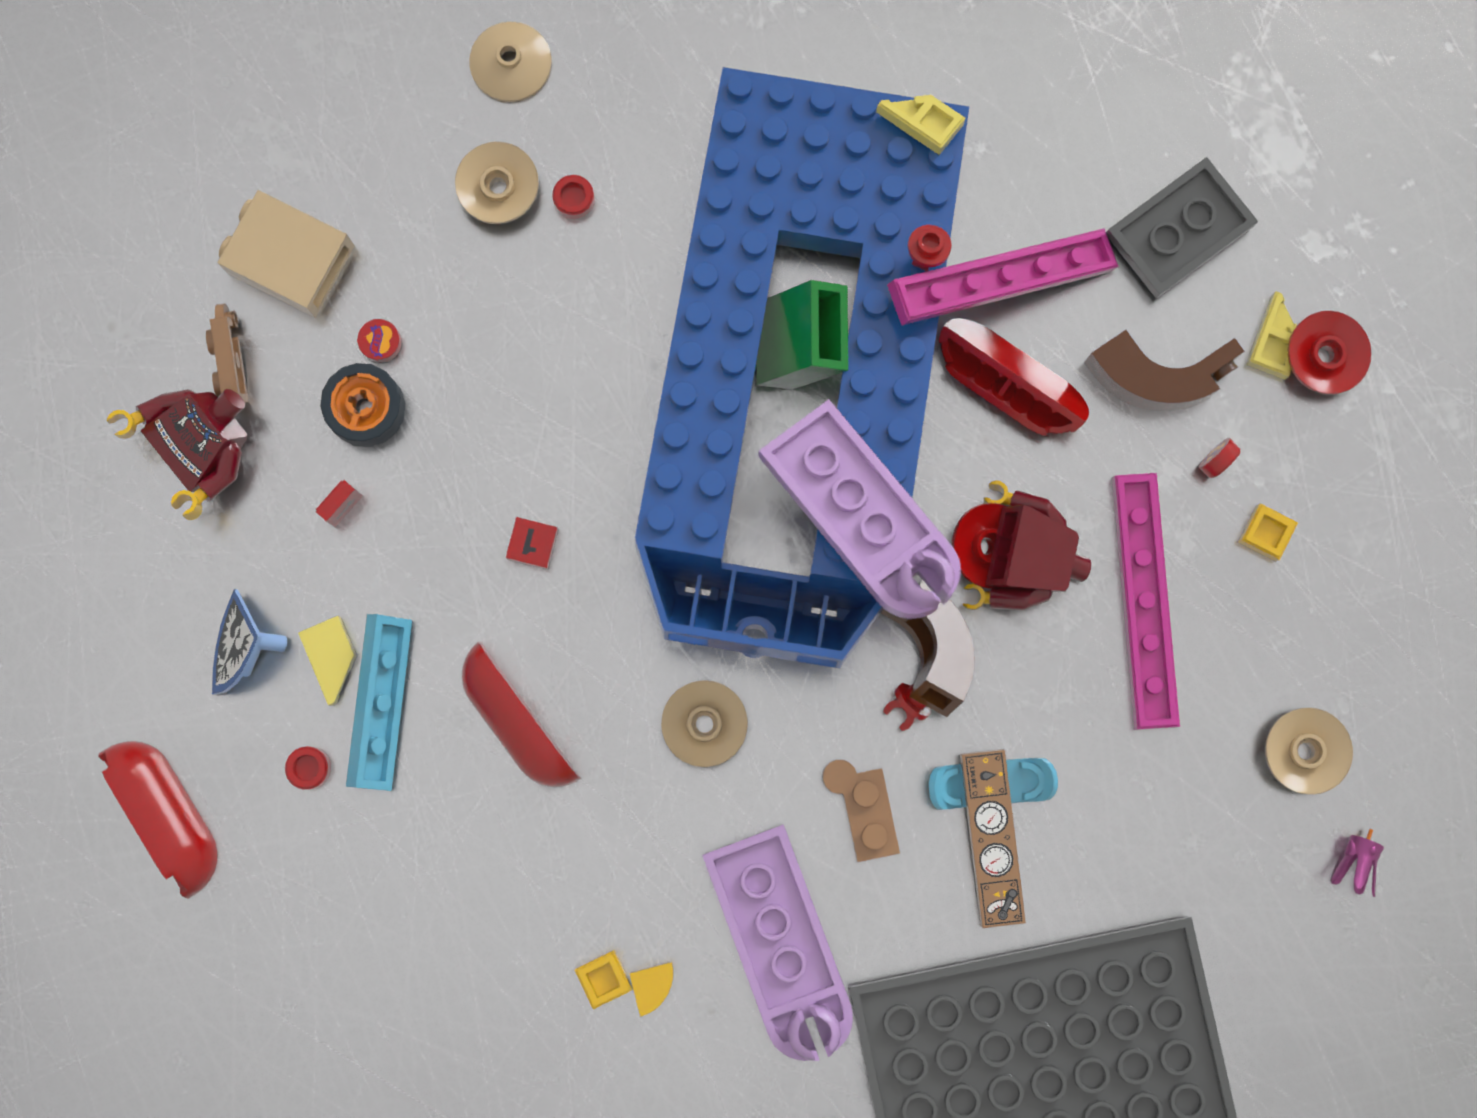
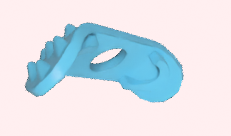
M1046 758L1006 760L1011 803L1046 801L1056 794L1058 788L1057 772L1053 764ZM961 764L944 765L933 769L929 779V794L932 804L937 810L966 807Z

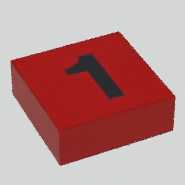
M341 480L316 508V513L326 522L336 527L363 495L345 480Z
M516 517L505 558L548 570L559 530L558 527Z

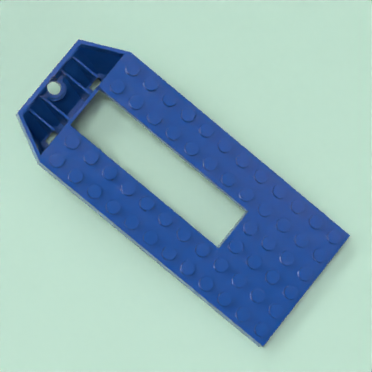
M726 67L722 68L635 534V548L664 640L737 651L750 658L767 656L840 669L884 609L818 529L810 576L722 562L777 245L860 258L848 334V371H843L837 409L910 497L913 498L939 316L901 325L887 285L894 279L926 272L912 265L913 259L908 252L909 237L915 229L923 225H935L945 230L949 237H951L969 106L944 103L965 117V122L942 153L938 155L876 113L877 105L881 100L899 102L914 100L913 97ZM947 260L939 266L930 267L929 271L946 267ZM686 587L695 588V593L685 592ZM702 589L710 590V596L702 595ZM812 607L821 609L820 614L811 613ZM826 611H837L836 617L826 615ZM758 629L765 634L767 639H753L743 634L747 630Z

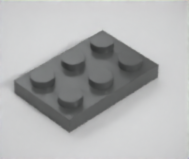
M1206 157L1110 227L1106 234L1157 299L1252 229L1259 221Z

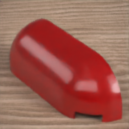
M962 318L951 319L943 326L939 336V343H941L942 353L947 363L945 366L946 370L960 383L1031 431L1047 436L1048 433H1065L1069 431L1072 433L1078 430L1088 419V405L1082 395L1070 383L994 331L977 322Z
M477 642L468 652L462 666L463 689L469 701L511 758L529 779L543 786L561 787L580 780L581 777L481 642Z
M138 741L117 743L100 752L98 757L105 761L108 766L107 769L102 771V774L160 873L166 880L171 876L174 877L180 887L179 891L182 897L189 899L208 884L214 874L217 864L216 843L165 756L153 746Z

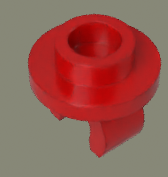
M935 225L918 227L911 233L908 241V252L913 259L912 265L926 272L929 271L930 267L943 264L948 259L952 248L951 239L947 232Z
M906 683L899 684L894 691L895 697L886 704L883 710L886 715L894 708H902L906 712L907 718L899 726L902 731L909 729L917 719L925 720L931 714L929 707L909 697L914 684L911 686Z

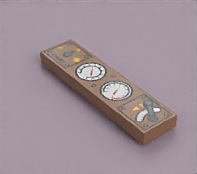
M997 749L960 754L980 925L982 928L1026 923L1005 750Z

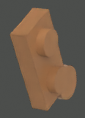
M225 303L215 305V318L210 319L211 329L206 330L207 348L210 355H215L217 372L212 374L214 392L219 397L224 390L231 389L238 393L244 402L247 403L249 400L240 342L238 337H231L232 328H238V316L235 310L229 311Z
M845 760L830 762L824 769L823 782L829 791L835 794H843L856 861L862 862L900 854L883 769L857 773L850 762Z

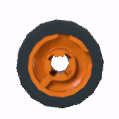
M355 363L342 367L328 379L322 390L320 408L325 423L340 439L353 446L372 447L386 442L397 433L404 420L405 400L401 388L385 370L373 364ZM363 398L368 399L372 407H366L359 413L356 409L357 402Z

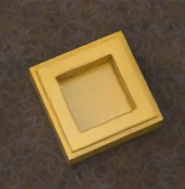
M1260 503L1256 505L1238 543L1275 562L1279 561L1298 522Z
M615 949L574 969L593 1010L633 990Z

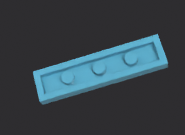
M367 614L346 787L392 791L412 620L379 614Z

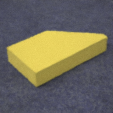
M932 95L916 96L914 100L899 102L881 100L876 110V113L938 155L942 153L965 122V117Z
M1275 291L1269 301L1246 365L1285 380L1289 377L1292 370L1288 360V343L1297 324L1293 323L1287 311L1282 293Z
M340 616L333 617L298 632L329 706L337 704L340 691L357 656Z

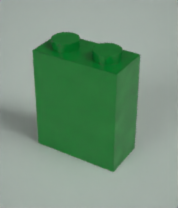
M809 280L767 299L757 357V385L795 389L843 373V371H848V285Z

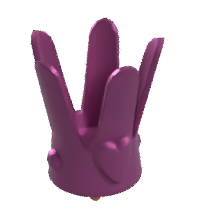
M1369 829L1366 838L1350 835V840L1344 853L1345 856L1331 880L1332 884H1339L1357 858L1354 877L1355 891L1359 895L1364 893L1373 865L1372 896L1375 897L1377 862L1384 846L1370 840L1373 833L1372 829Z

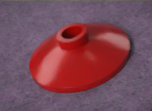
M1320 311L1311 314L1295 327L1288 343L1290 367L1296 378L1304 386L1317 393L1334 395L1346 392L1362 381L1370 367L1372 355L1369 338L1362 326L1344 313ZM1319 349H1325L1328 352V362H1323L1320 359Z
M985 503L969 509L958 521L952 537V547L959 558L961 574L968 581L982 588H993L985 586L1002 507H1007L1002 504ZM982 539H985L988 544V550L985 554L981 549Z

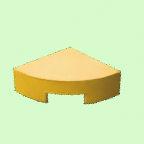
M672 961L629 973L640 1017L654 1011L667 997L673 981Z

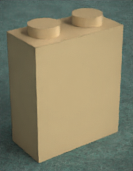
M257 190L253 199H248L242 206L239 213L240 223L232 236H227L221 244L218 254L220 259L217 263L227 274L316 318L355 245L346 233Z

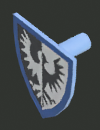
M237 589L233 590L219 629L213 663V695L229 691L243 676H250L261 650L284 652L287 646L286 636L259 632Z

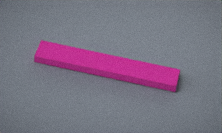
M1103 228L894 279L887 286L901 325L1109 273L1119 266L1106 231Z
M1157 473L1115 475L1112 477L1134 730L1180 727Z

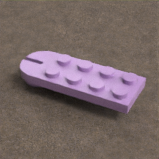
M827 400L759 450L758 457L885 610L902 618H922L935 612L940 602L944 605L952 597L959 583L961 570L956 551L830 400ZM918 574L931 591L923 590L913 577Z
M784 824L703 854L704 862L771 1042L781 1053L792 1059L820 1061L805 1019L813 1017L827 1056H831L834 1051L842 1046L850 1034L853 1022L852 1007Z

